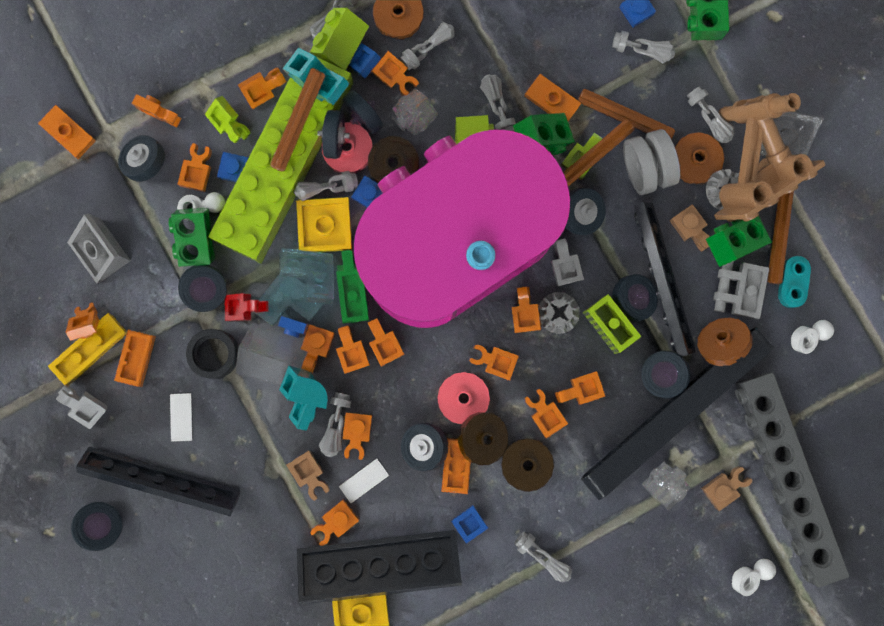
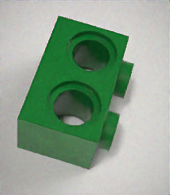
M686 0L687 7H690L687 29L691 32L692 41L722 40L729 32L728 0H710L711 2L705 0ZM702 20L709 21L712 27L704 25Z
M565 113L530 115L513 125L515 132L534 139L551 152L552 156L565 152L566 146L575 142Z
M209 208L178 209L172 213L168 225L170 233H174L175 243L172 245V253L174 259L178 261V267L210 265L215 259L213 240L208 237L211 232ZM184 219L192 220L195 229L190 230L186 228ZM187 245L195 246L198 249V255L189 253Z
M759 215L750 221H743V219L731 221L733 225L731 227L727 222L713 229L715 234L706 238L719 267L772 243Z

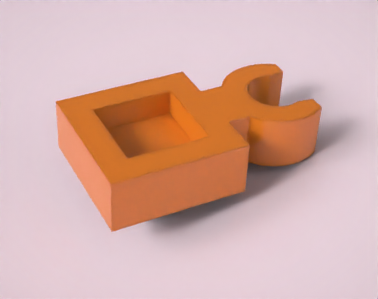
M389 51L371 71L390 89L397 84L400 93L405 97L410 95L405 89L406 83H412L415 87L419 84L416 78L404 75L408 67Z
M136 94L132 101V104L139 111L176 128L182 119L178 117V114L160 106L161 102L150 95L144 98Z
M193 143L190 147L192 160L183 161L177 185L205 192L211 167L205 165V162L210 159L212 150L206 146L205 152L202 155H197L198 145Z
M89 303V307L85 310L76 307L74 310L76 316L69 318L66 328V334L70 341L92 336L97 332L99 323L98 311L93 303Z
M475 345L474 349L481 351L482 357L479 360L470 358L469 361L474 365L487 364L485 372L510 381L519 356L493 347L490 354L487 353L483 346Z
M537 389L536 392L539 395L537 403L531 402L528 396L524 399L529 407L535 408L537 411L531 417L543 436L548 438L568 423L554 402L546 405L544 392Z
M346 412L343 439L350 440V444L345 448V458H349L350 450L353 448L359 451V460L364 458L365 450L361 444L362 441H370L372 415Z
M343 499L322 516L326 524L316 525L310 534L314 535L317 531H322L325 534V538L319 545L323 546L328 543L333 532L339 538L360 519Z

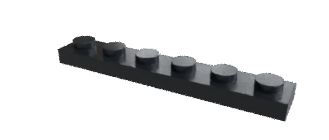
M643 202L634 206L636 211L634 219L642 231L641 243L643 249L648 252L650 259L648 264L649 271L655 277L657 283L656 295L659 301L662 302L665 311L663 312V319L666 326L670 328L672 335L670 338L671 346L678 355H689L696 352L656 212L653 203Z
M92 447L87 448L76 466L77 473L230 517L240 497V489Z

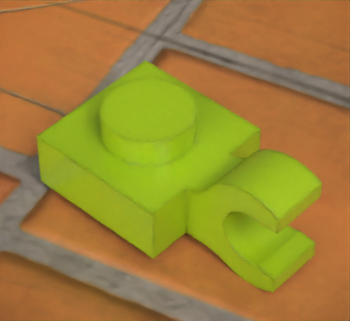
M223 96L215 98L205 116L220 134L227 133L233 143H237L240 137L246 140L250 131L245 125L235 121L239 115Z
M594 133L584 147L577 143L561 166L568 169L601 141L602 138ZM589 169L579 177L580 180L583 179Z

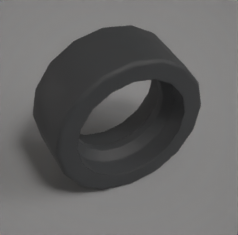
M212 328L201 330L195 334L189 341L186 349V359L191 370L200 377L209 379L222 378L230 374L237 366L240 356L239 346L234 337L225 331ZM215 338L220 339L227 346L228 358L223 366L212 370L200 363L198 350L204 341Z

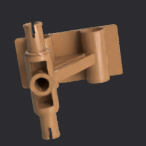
M772 93L766 96L761 95L752 99L736 101L733 106H725L719 110V115L728 123L733 121L739 124L746 123L738 183H729L721 188L719 198L723 209L714 214L716 220H727L730 222L743 219V221H750L759 215L760 210L776 204L779 201V197L798 189L799 183L815 177L818 174L817 171L825 166L824 160L811 161L805 154L792 155L789 147L784 145L773 120L785 112H794L795 109H799L801 100L797 94L790 93L789 95L781 96ZM761 144H763L767 154L766 158L762 159L759 163Z

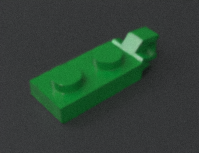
M341 251L343 265H337L338 271H336L342 322L346 324L369 321L365 285L357 271L353 251Z

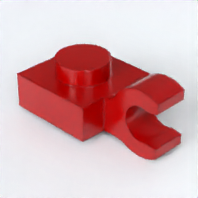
M241 293L225 296V321L251 320V312H268V301L251 300V294Z

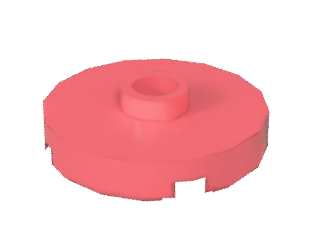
M346 122L345 130L346 133H350V138H345L344 145L350 144L352 148L349 151L342 150L341 156L338 159L326 158L323 154V148L322 155L327 165L334 171L339 173L344 171L357 173L368 165V155L373 147V143L368 132L363 127L352 122Z
M467 372L455 373L445 379L439 388L437 397L439 408L443 415L451 422L463 424L470 415L477 412H486L490 401L489 391L484 381L475 374ZM462 393H466L469 397L468 402L464 404L459 401V395Z

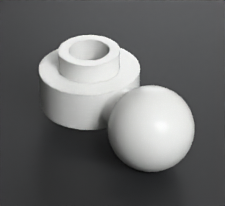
M217 192L208 194L205 200L194 195H186L178 202L177 210L187 209V206L192 203L193 209L209 208L210 212L219 213L225 205V198Z
M827 320L817 321L812 328L800 326L791 336L792 348L798 352L809 354L816 348L818 340L825 341L833 336L834 327Z
M760 559L755 563L754 570L749 567L738 569L732 577L733 589L743 596L752 595L757 590L760 579L770 580L775 576V564L769 559Z

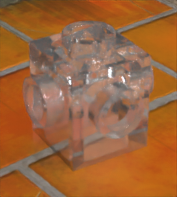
M416 89L400 98L398 103L391 108L397 116L394 119L397 125L403 131L409 130L415 136L419 132L424 131L439 116L427 96Z
M665 462L655 468L642 483L648 493L668 511L677 502L683 500L690 490V486L684 480L687 477L686 474L676 465L671 468Z

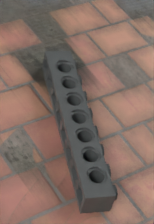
M762 373L736 382L737 389L735 394L737 400L741 405L743 404L746 411L744 415L745 422L748 428L753 430L756 438L754 440L755 449L760 455L762 454L765 463L763 465L764 473L772 481L774 487L772 494L776 503L782 508L784 514L781 516L782 522L792 535L791 546L802 562L803 566H800V570L804 579L820 588L848 578V571L774 373ZM760 396L765 401V406L762 410H759L756 405V401ZM771 421L774 425V431L771 435H768L766 425ZM781 447L783 449V457L777 460L775 452L777 448ZM791 472L792 482L786 485L785 476ZM801 498L802 506L800 509L795 510L794 502L796 499ZM810 523L811 532L805 536L804 527ZM817 549H820L821 555L818 560L814 561L813 554Z

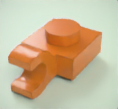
M275 68L265 78L259 72L238 84V87L250 107L254 109L273 98L274 95L271 90L283 85L287 81L279 68Z
M529 287L517 288L519 306L512 307L515 333L542 330L539 304L531 305Z
M378 318L368 322L376 340L369 344L380 366L404 355L393 331L385 334Z
M309 324L301 346V350L308 353L301 369L313 373L318 357L327 358L335 335L334 332Z
M348 325L338 328L343 347L337 348L336 351L344 374L369 366L362 340L354 343Z
M597 371L571 379L572 388L555 393L558 403L577 398L579 405L605 397Z

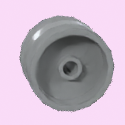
M659 129L649 132L645 140L640 136L625 140L623 143V155L626 170L634 189L639 195L642 196L654 192L658 185L662 188H667L679 183L680 165L674 144L665 130Z

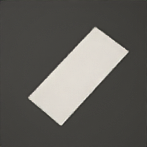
M191 393L170 394L171 441H192Z
M375 459L341 484L339 488L349 502L352 503L389 475L378 459Z

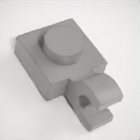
M566 239L557 240L553 245L558 259L551 261L557 286L584 280L578 255H569Z
M68 385L62 387L56 398L57 401L70 408L67 414L69 417L88 429H91L107 410L106 404L86 391L79 397L75 390Z

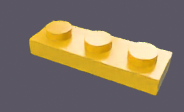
M107 313L99 320L96 333L85 339L79 338L49 364L48 367L64 385L69 386L127 334V331L112 314Z

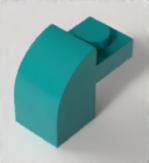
M298 47L283 67V70L302 88L310 69L314 68L323 72L325 79L317 99L320 101L325 100L334 105L349 85V82L344 77L327 69L316 56Z
M288 366L279 390L288 401L295 402L289 419L297 429L307 431L310 422L315 417L316 407L326 409L328 402L327 392L323 385L309 371Z

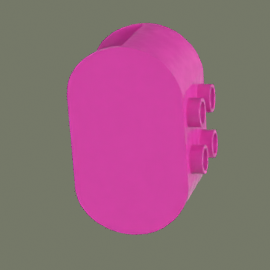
M509 130L478 132L470 135L458 144H456L451 136H446L426 150L424 156L428 163L412 175H410L405 166L400 167L385 176L378 183L382 195L377 197L368 206L359 221L354 240V257L357 271L363 284L377 304L387 314L406 325L418 328H432L446 324L538 262L547 253L550 246L560 237L567 224L570 211V196L565 176L556 159L544 146L534 139ZM485 241L494 248L495 260L488 269L476 270L468 264L466 253L472 243Z

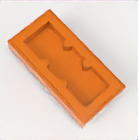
M539 74L524 95V97L548 114L565 113L568 122L581 105V102L541 74Z
M57 105L38 123L77 159H80L96 142L91 135Z
M132 330L127 331L114 381L143 387L156 336Z
M447 438L449 449L444 461L441 492L468 494L471 462L462 455L458 439Z

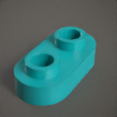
M802 256L791 257L784 264L782 283L779 284L778 299L787 308L799 307L807 300L811 265ZM796 264L801 267L800 273H797L795 270ZM792 290H795L798 293V297L796 299H794L791 295Z

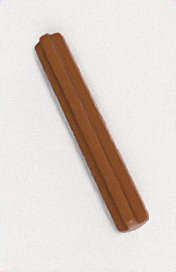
M310 69L271 160L270 166L278 171H285L325 79V74L317 69Z
M583 89L578 101L582 105L620 122L627 119L633 124L635 129L648 134L649 132L663 129L671 139L674 136V128L592 91Z
M627 119L624 120L566 169L563 174L567 185L570 186L630 135L635 129L633 124Z
M794 191L783 194L778 198L767 279L768 283L781 284L783 279Z

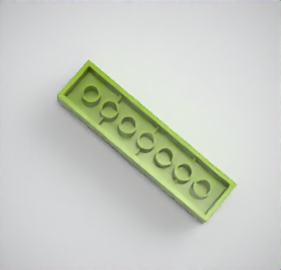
M320 58L318 59L327 69L344 77L349 82V85L334 105L316 98L285 171H278L271 167L270 163L302 90V87L291 77L289 78L208 236L215 242L262 264L296 197L294 194L296 184L304 181L322 146V136H318L317 133L318 130L322 131L327 111H339L344 103L343 98L349 93L353 85L351 73Z

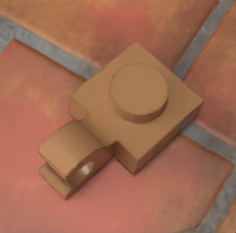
M693 204L670 220L684 242L691 237L701 252L709 247L706 238L710 236L702 231L708 224Z

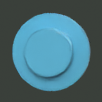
M476 241L467 250V262L476 270L488 269L495 260V250L488 242Z

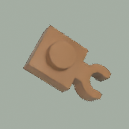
M310 450L286 465L299 487L305 484L309 486L308 494L312 500L318 499L315 494L317 486L322 487L325 493L330 491L328 484L318 478L324 471Z
M738 466L732 469L729 478L721 473L701 488L716 510L721 511L741 496L736 490L737 488L748 487L752 483V479L748 477L743 481H739L738 475L744 471L743 467Z

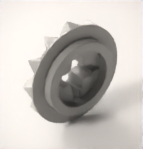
M725 169L716 171L710 176L706 185V195L713 207L718 210L723 209L719 198L721 190L719 188L729 183H738L739 173Z
M565 292L551 293L539 305L541 325L552 333L561 334L568 332L575 327L579 320V306L575 299ZM551 304L557 308L567 305L563 312L567 321L561 317L551 321L555 313Z

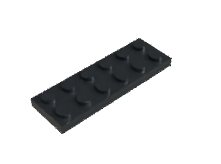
M456 530L297 549L298 603L300 605L462 586Z

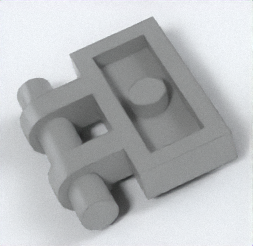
M734 261L723 265L722 269L718 271V278L720 280L718 291L714 293L713 298L716 301L714 311L725 312L726 303L733 304L732 315L760 319L769 268L741 263L739 272L732 271ZM730 280L737 281L735 295L728 294Z

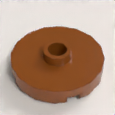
M376 0L374 3L373 18L376 27L387 37L400 40L411 37L419 30L423 21L424 9L421 0ZM396 9H401L403 11L399 15L394 13Z
M700 132L688 134L681 138L675 146L680 165V179L686 183L705 184L713 173L721 170L723 167V149L719 142L708 134ZM695 154H700L702 161H697Z
M721 318L709 323L702 329L698 336L697 346L702 357L710 364L717 366L732 365L737 362V359L740 357L744 358L749 353L752 347V335L747 325L739 319Z

